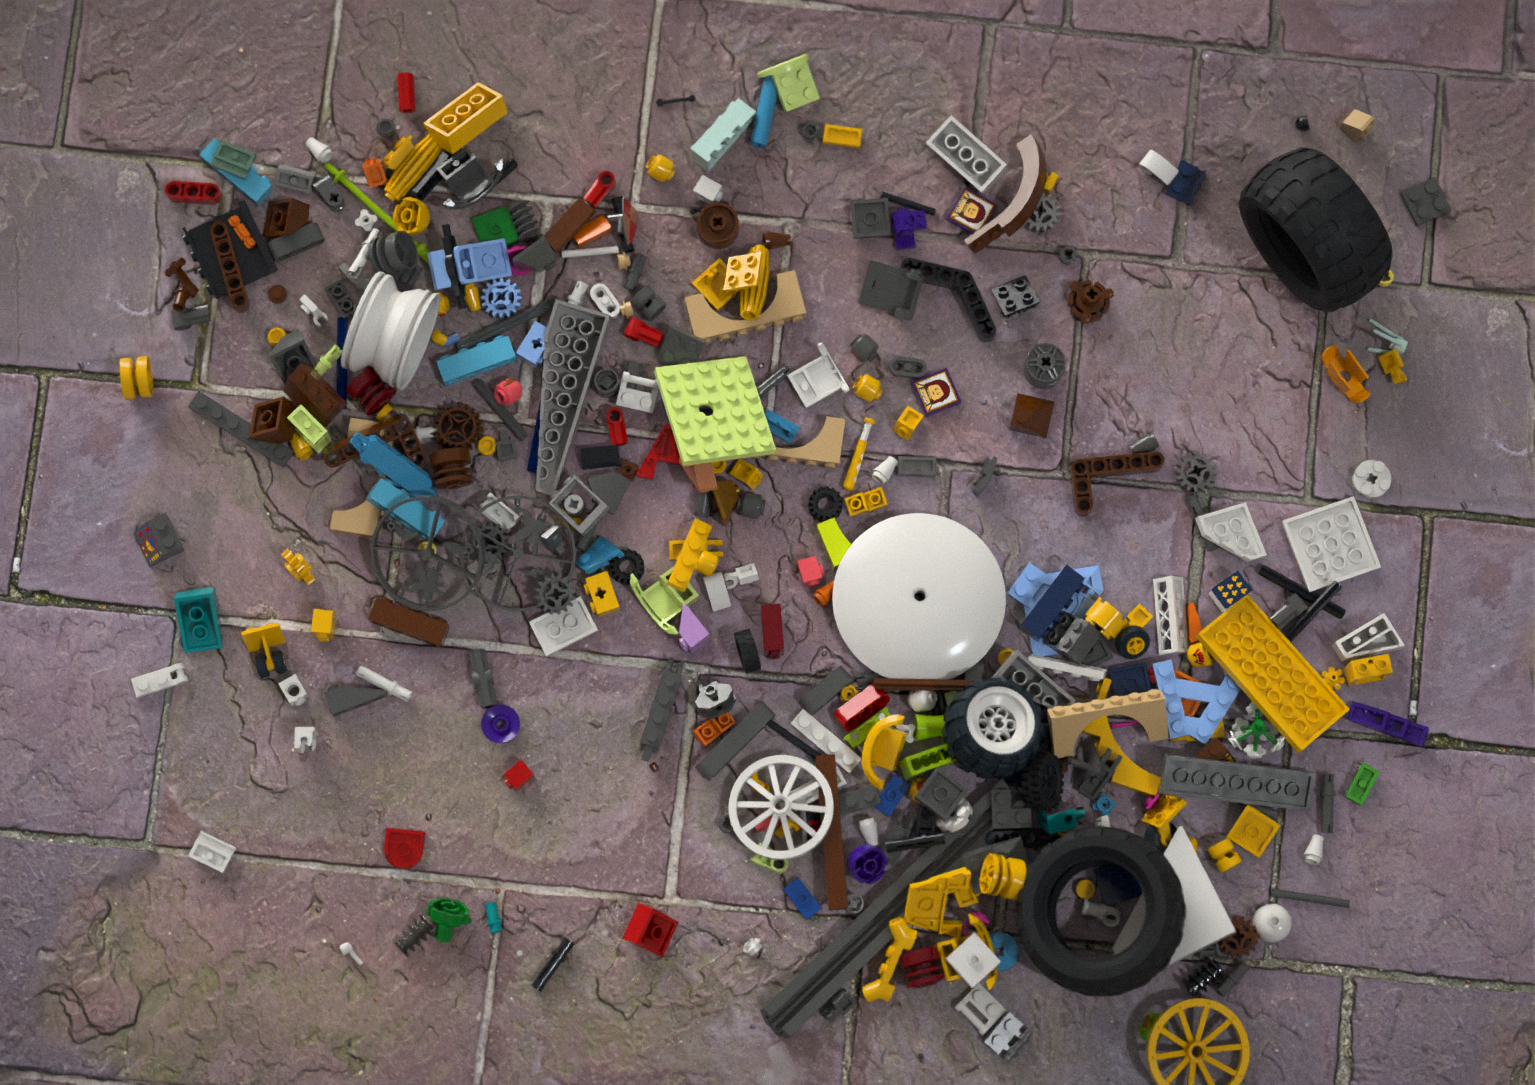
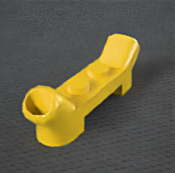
M902 917L894 918L889 922L888 926L895 941L887 949V960L881 964L878 974H880L879 979L862 987V992L868 1002L877 999L889 1002L896 987L894 981L890 979L904 948L911 951L915 942L917 930L908 928L905 919Z

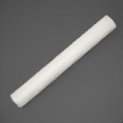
M618 246L562 250V258L619 253Z

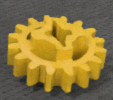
M286 549L281 554L286 561L284 567L298 582L302 579L307 585H310L316 580L310 573L313 568L299 553L294 555L289 549Z

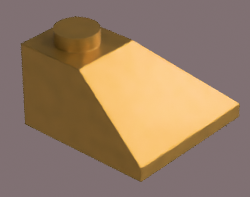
M732 480L718 481V489L711 490L723 526L728 524L738 503V495H741L738 484L734 485Z

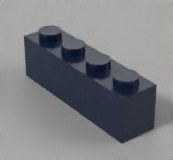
M1066 564L1019 628L1037 642L1040 638L1045 639L1051 631L1048 629L1052 623L1056 625L1062 616L1060 614L1062 609H1068L1074 601L1071 599L1074 593L1079 594L1084 588L1083 582L1085 578Z

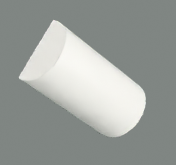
M952 115L926 142L932 150L981 193L986 192L1007 167L1004 161Z

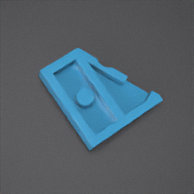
M600 536L580 556L575 564L586 574L590 575L599 568L609 565V560L616 556L622 558L625 554L604 537Z

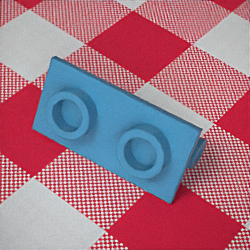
M767 409L764 413L771 433L791 444L800 427Z

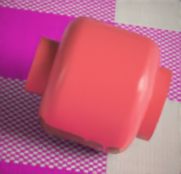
M507 378L496 385L494 397L499 404L505 406L512 405L522 397V386L515 379Z

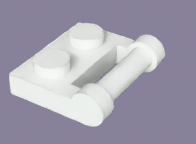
M623 371L615 404L653 413L659 390L657 379H646L629 375V372ZM627 383L651 387V393L626 387Z
M980 983L955 1007L958 1012L961 1011L979 1029L978 1032L982 1036L1007 1011ZM968 1002L988 1020L986 1024L966 1006Z

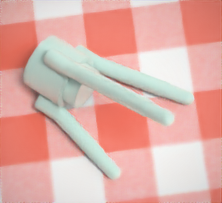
M1370 318L1369 322L1385 333L1376 329L1373 332L1389 340L1388 348H1391V350L1397 349L1399 354L1402 355L1408 341ZM1367 348L1368 351L1384 354L1391 351L1379 348Z

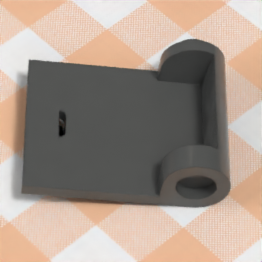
M870 259L858 303L892 312L896 317L904 320H912L924 275L917 269L906 270Z

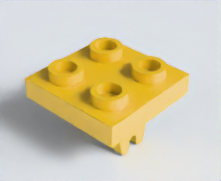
M720 258L692 282L694 288L699 293H703L705 299L717 312L740 292V289L724 291L727 265Z

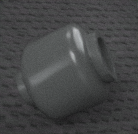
M860 334L850 344L852 346L851 353L862 363L868 360L872 362L878 356L876 352L878 344L868 335L862 336Z
M746 492L743 498L738 499L737 509H740L742 517L758 519L764 513L766 500H763L760 494Z

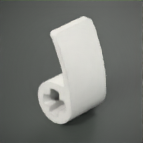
M1150 150L1139 163L1142 171L1148 175H1156L1167 186L1178 174V170L1170 162L1153 150Z
M718 571L711 576H702L712 610L718 611L730 607L731 603L722 572Z

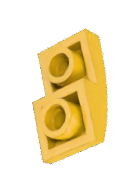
M883 487L844 498L851 517L889 506Z

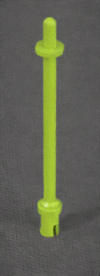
M325 163L324 167L334 176L333 181L335 184L341 182L390 228L398 232V227L393 224V219L345 177L346 171L344 169L338 171L331 163ZM413 238L418 257L420 256L429 264L427 253L431 251L425 243H418Z

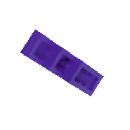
M1354 701L1347 717L1348 721L1422 747L1429 732V727Z

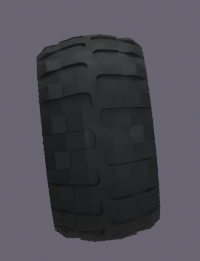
M1301 147L1278 156L1260 168L1241 191L1239 200L1240 215L1251 240L1281 282L1309 307L1318 311L1334 312L1349 306L1371 292L1390 270L1393 250L1390 238L1379 215L1354 180L1324 153L1315 149Z
M1092 826L1063 834L1062 837L1047 844L1035 860L1029 864L1026 869L1024 887L1019 890L1016 899V927L1026 954L1048 979L1063 988L1086 996H1119L1145 986L1168 966L1182 941L1184 921L1186 919V904L1179 877L1168 859L1154 845L1127 830L1106 826ZM1099 865L1117 866L1128 870L1142 888L1146 913L1141 931L1132 944L1116 955L1100 959L1079 956L1066 945L1058 930L1056 909L1060 894L1065 885L1076 874L1087 868Z

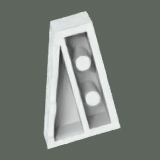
M1385 613L1339 639L1332 645L1342 662L1400 650L1405 646Z

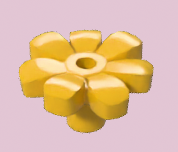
M1329 667L1328 672L1324 670L1321 673L1324 681L1332 689L1334 687L1336 691L1341 688L1340 684L1345 682V678L1340 677L1343 674L1340 669L1335 671L1334 667Z

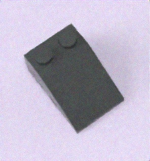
M1021 836L965 852L963 860L966 869L971 872L970 881L975 894L982 893L979 884L984 860L989 853L1005 856L1006 860L1009 857L1024 860L1027 869L1030 862Z

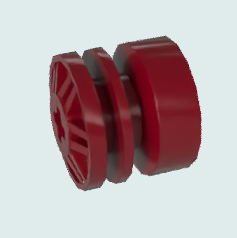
M371 366L357 375L346 388V393L354 401L361 400L359 407L364 409L367 416H371L381 410L397 392V388H393L388 383L383 382L374 370V367Z
M938 946L922 948L900 955L901 969H911L910 973L904 975V979L913 978L914 980L906 983L907 989L929 987L946 979L945 973L936 975V972L942 970L943 966L933 965V962L941 959Z

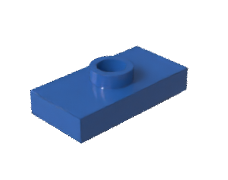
M894 774L880 795L882 804L874 806V808L890 817L910 787V784Z
M799 877L783 888V891L806 920L822 909Z

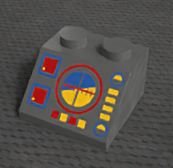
M166 513L147 521L134 532L149 567L185 551Z

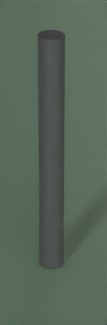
M1272 889L1271 897L1346 908H1349L1350 900L1277 889Z

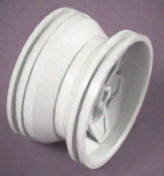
M381 271L377 272L365 289L351 321L341 357L342 368L357 372L367 366L374 367V370L383 382L388 383L393 388L397 386L398 390L403 391L414 377L430 341L439 312L440 294H432V291H424L422 289L400 292L397 289L393 276L385 275Z

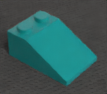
M215 586L176 592L174 603L184 653L223 648Z

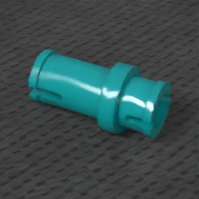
M497 902L485 904L488 918L486 923L490 927V934L502 932V919L499 918Z

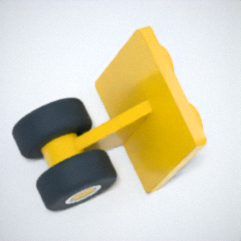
M268 623L265 626L249 628L241 632L249 652L265 649L266 657L263 654L255 657L260 678L269 677L270 670L276 669L277 674L287 671L282 651H274L272 656L270 647L286 643L279 623Z

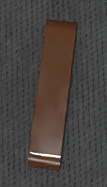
M218 221L211 225V236L230 302L236 312L244 313L249 309L250 302L229 230L226 224ZM218 229L225 230L222 235L218 236L215 234ZM224 246L230 247V249H229L228 252H226V253H221V252H220V250H221L222 247H224ZM228 264L235 265L231 271H227L225 268ZM234 281L240 282L237 288L230 287ZM239 299H244V300H245V302H244L243 305H241V306H236V305H235L237 300H239Z

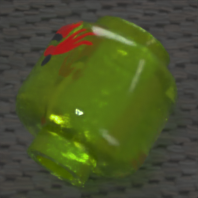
M1150 1013L1140 1023L1138 1029L1143 1040L1147 1041L1150 1029L1160 1014ZM1167 1022L1163 1026L1166 1030L1168 1029ZM1160 1033L1159 1036H1158L1157 1042L1160 1041V1039H1161L1164 1035H1162V1034Z

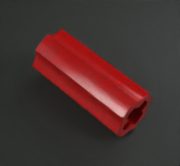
M410 72L397 74L400 113L415 112L414 75Z

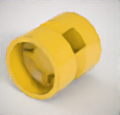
M1230 838L1207 849L1211 858L1216 859L1215 865L1220 874L1242 862L1238 852L1233 851L1234 845Z

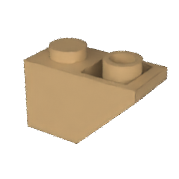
M1354 109L1342 122L1340 129L1357 143L1360 138L1364 140L1369 135L1370 130L1374 127L1372 123L1375 118Z

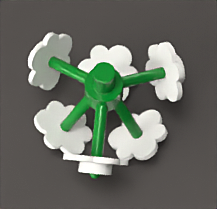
M1253 702L1250 703V706L1246 707V711L1250 717H1255V722L1252 725H1248L1247 719L1236 718L1235 724L1232 725L1234 734L1232 731H1229L1232 736L1229 738L1231 741L1230 745H1233L1234 748L1239 747L1240 750H1242L1239 741L1246 739L1251 734L1255 736L1254 744H1247L1243 750L1249 758H1261L1262 755L1266 754V750L1261 748V745H1258L1259 736L1262 741L1270 740L1273 743L1269 749L1271 753L1275 750L1279 751L1285 743V737L1282 735L1275 740V735L1279 731L1270 721L1260 720L1259 717H1262L1263 713Z

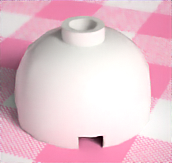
M1266 904L1260 907L1254 914L1252 926L1256 925L1254 932L1259 933L1258 937L1262 941L1277 943L1285 939L1290 933L1292 921L1289 912L1284 907L1277 904Z

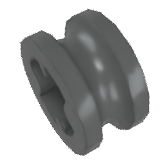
M1070 246L1062 248L1059 254L1060 261L1065 265L1073 264L1077 256L1076 250ZM1066 251H1068V254L1069 252L1072 253L1070 260L1064 258Z
M729 815L722 816L719 821L721 831L724 833L733 832L732 825L730 829L722 826L725 823V819H729L730 822Z

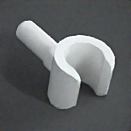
M350 943L340 945L343 955L350 953L359 966L363 963L355 954Z

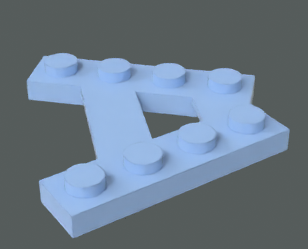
M1172 660L1153 663L1152 668L1157 689H1161L1166 700L1169 739L1190 736L1205 746L1241 688L1228 673L1220 686L1177 679ZM1181 698L1209 704L1200 718L1189 717L1184 714Z

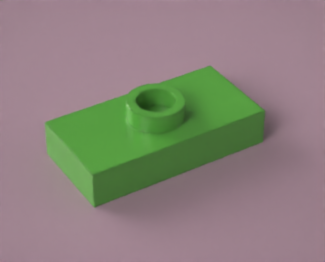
M1362 763L1344 797L1362 806L1380 771Z

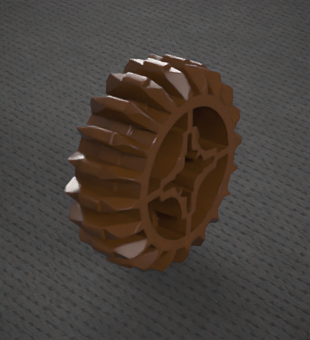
M458 402L457 408H454L451 403L449 410L444 406L443 411L445 413L437 412L440 419H433L436 425H432V427L438 428V431H435L433 436L439 435L436 443H442V449L448 446L447 449L468 447L470 450H473L471 444L478 445L479 442L475 438L482 439V434L478 432L484 431V428L479 426L483 424V420L478 419L480 414H474L475 408L473 407L468 410V404L461 408V403ZM453 415H464L468 418L458 420ZM448 419L451 425L447 432L443 434V425ZM473 422L472 434L467 437L465 431L469 424ZM454 423L461 427L462 434L457 429L455 430ZM459 437L462 441L453 442L448 440V438Z

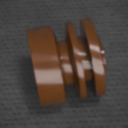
M449 448L430 454L431 468L440 470L433 474V479H435L434 488L451 490L474 483L473 476L470 475L472 474V469L464 467L471 463L469 449Z

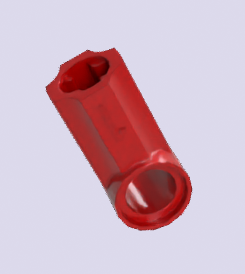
M601 172L596 182L583 197L592 207L597 208L609 191L614 189L616 181L612 172ZM606 177L612 179L608 185L602 183V180Z
M631 317L623 335L630 340L641 341L658 348L663 339L664 332L646 325L644 321L638 318Z
M612 407L607 411L606 415L612 445L623 446L628 444L623 412L618 407ZM612 413H618L620 419L612 421L609 416Z

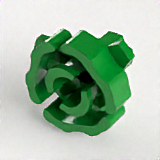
M450 898L431 900L428 908L425 910L426 915L430 916L429 919L437 923L434 938L440 942L449 943L452 940L454 927L471 924L472 921L469 917L470 909L458 900L451 902Z

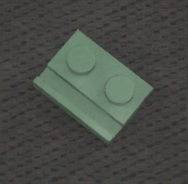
M221 140L210 165L246 180L257 155Z

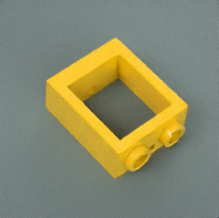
M1389 654L1353 660L1344 667L1348 687L1385 680L1393 673Z

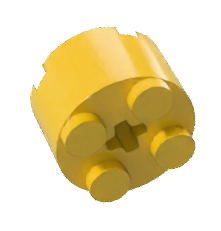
M1099 597L1085 613V620L1094 627L1100 628L1101 635L1109 641L1111 638L1115 639L1129 621L1126 618L1123 621L1122 614L1108 602L1101 603L1102 598Z

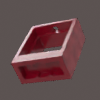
M781 603L761 605L764 657L780 659V656H784Z

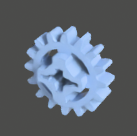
M500 278V282L493 279V284L487 283L488 289L482 290L485 296H481V301H486L482 304V307L487 308V314L492 312L493 318L497 315L500 316V320L503 319V315L509 318L511 312L513 314L517 313L515 308H521V304L518 303L522 301V297L518 296L521 294V290H515L517 284L510 285V279L506 282L503 281V278ZM490 294L493 296L491 303H489ZM512 294H514L513 304L510 301V297H512ZM498 297H505V300H498Z

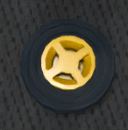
M1136 625L1129 626L1119 633L1115 645L1119 654L1124 658L1136 659L1147 651L1150 646V638L1142 627Z

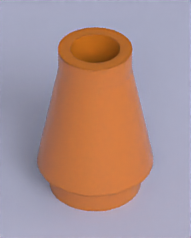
M834 579L814 591L815 594L812 595V598L819 606L828 605L831 601Z

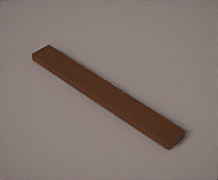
M835 754L815 756L816 768L827 780L834 801L832 823L823 839L829 911L849 909ZM819 787V805L826 807L823 790ZM820 813L821 825L824 820L825 813Z

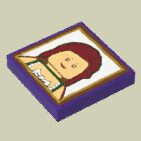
M964 187L946 220L973 234L988 224L998 205Z
M947 368L912 381V386L926 417L961 404L960 397Z

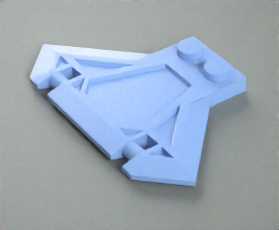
M1029 562L1007 595L1024 606L1025 616L1027 617L1060 572L1046 574ZM1099 565L1073 569L1085 578L1083 584L1088 590L1085 594L1083 592L1079 594L1075 592L1071 597L1074 601L1068 609H1062L1061 615L1065 611L1079 618H1085V613L1095 603L1091 599L1094 593L1100 596L1104 591ZM1052 623L1048 629L1051 630L1055 624ZM1030 637L1032 653L1034 655L1050 656L1058 654L1043 643L1045 639L1040 638L1037 642Z

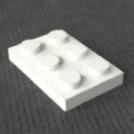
M581 596L570 601L573 606L567 605V612L561 609V613L558 615L556 610H554L553 614L548 612L529 622L546 657L598 631Z

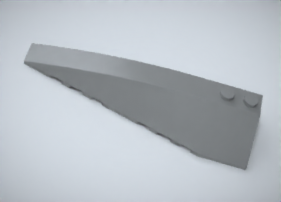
M557 299L555 300L544 335L545 349L543 353L544 362L536 492L550 496L557 491L612 322V317L609 314Z

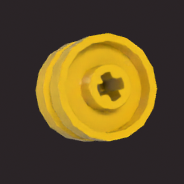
M148 356L138 357L136 364L131 357L120 359V381L125 400L135 399L137 392H139L142 398L153 397V373Z

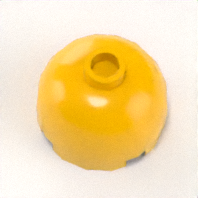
M403 198L402 200L404 201L400 205L397 204L394 209L393 224L397 225V231H405L410 236L418 235L425 231L429 225V208L423 201L416 198Z

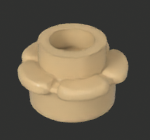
M624 252L617 255L619 270L624 269L626 271L627 267L630 266V257L625 255Z
M623 301V305L620 306L623 317L626 316L629 319V317L634 316L631 301Z

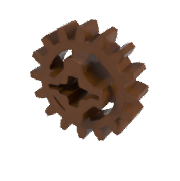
M1233 916L1231 922L1237 934L1241 935L1242 938L1237 942V939H1233V936L1236 934L1234 933L1218 941L1221 942L1219 949L1225 948V955L1230 952L1231 958H1234L1237 954L1240 959L1243 956L1242 953L1249 956L1248 950H1255L1253 944L1259 943V941L1255 940L1259 933H1254L1253 930L1256 928V925L1251 927V920L1244 922V916L1237 920L1236 916ZM1241 925L1244 926L1249 932H1245L1243 929H1241ZM1250 939L1248 946L1243 949L1245 940ZM1227 943H1231L1234 949L1230 948Z

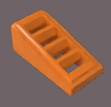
M1191 602L1187 606L1189 645L1199 642L1195 636L1203 630L1195 604Z

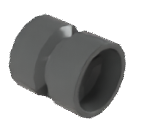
M645 286L633 297L631 304L637 310H642V315L648 321H652L660 315L667 304L660 297H655L656 293L649 286Z
M602 369L594 378L595 389L599 396L612 398L618 393L620 383L618 375L614 370Z

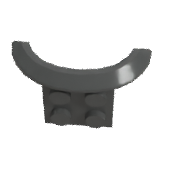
M467 146L462 148L436 168L442 180L461 200L453 201L449 198L442 204L447 209L458 210L469 207L483 199L498 184L504 170L503 159L501 158L495 163V171L491 178Z

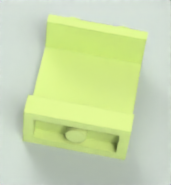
M302 405L287 417L295 426L294 430L318 454L332 442L328 431Z

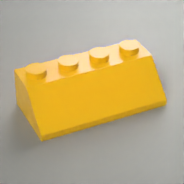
M478 82L425 121L423 125L441 148L454 154L508 112L503 95Z

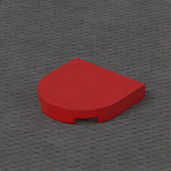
M386 828L384 854L388 862L399 869H409L417 865L423 856L426 832Z

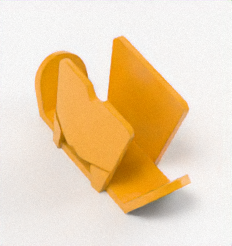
M1335 345L1326 348L1322 353V361L1328 370V376L1331 377L1339 391L1345 393L1347 398L1353 403H1360L1370 396V392L1360 382L1368 379L1369 376L1349 349L1346 351L1344 361L1339 349ZM1340 372H1348L1350 374V380L1346 382V380L1341 376Z

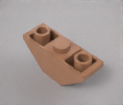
M679 458V463L699 493L718 489L712 462L683 466L681 458Z

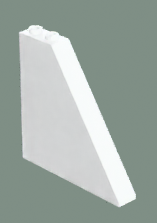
M1182 826L1178 827L1164 853V856L1168 859L1180 879L1186 904V919L1184 921L1182 941L1168 966L1236 933ZM1143 893L1112 948L1114 951L1111 954L1112 956L1120 953L1132 944L1141 931L1146 913Z

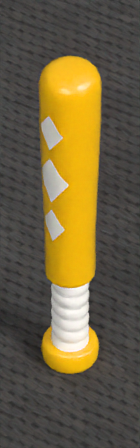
M869 417L864 418L865 424L862 434L857 442L843 483V488L848 491H852L855 487L868 443L867 439L872 425L875 424V420Z

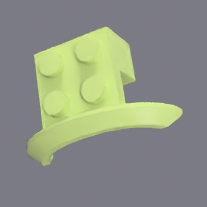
M674 566L662 574L659 580L645 591H642L637 578L632 573L630 585L644 609L662 630L668 634L678 635L679 632L676 628L667 622L682 612L683 605L686 604L689 607L695 603L699 596L690 583H688L685 592L667 585Z

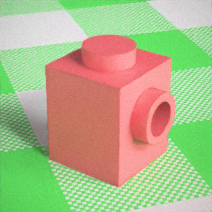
M816 556L797 561L803 586L813 587L819 585V581H822V575H824V569L822 564H818Z

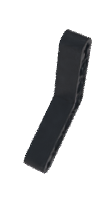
M906 258L902 261L900 268L907 270V267L911 266V269L919 267L921 272L926 269L932 272L931 276L924 275L923 283L958 291L979 339L985 343L993 341L996 327L970 272L913 258ZM948 274L951 279L945 281L941 278V275ZM966 278L969 284L962 285L959 280ZM974 295L977 298V300L975 302L968 301L967 296ZM976 312H982L984 314V318L978 319L975 317L974 314ZM985 328L988 332L991 331L990 335L984 333Z

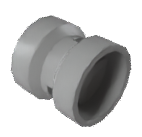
M857 894L848 895L849 909H845V911L850 915L859 914L864 906L862 897Z

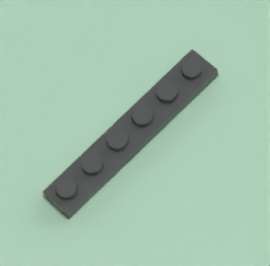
M200 391L197 392L188 406L191 410L283 468L294 454L293 450L282 443L276 444L250 439L251 424Z

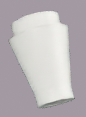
M313 137L306 141L305 146L309 148L318 162L327 163L332 158L333 152L331 147L317 141Z
M889 456L873 470L872 478L881 485H884L885 482L887 483L895 466L898 464L897 460Z
M874 817L860 820V826L858 827L867 844L878 845L877 821L874 820Z
M1320 835L1312 836L1303 855L1305 862L1312 865L1320 864V861L1323 860L1324 837Z

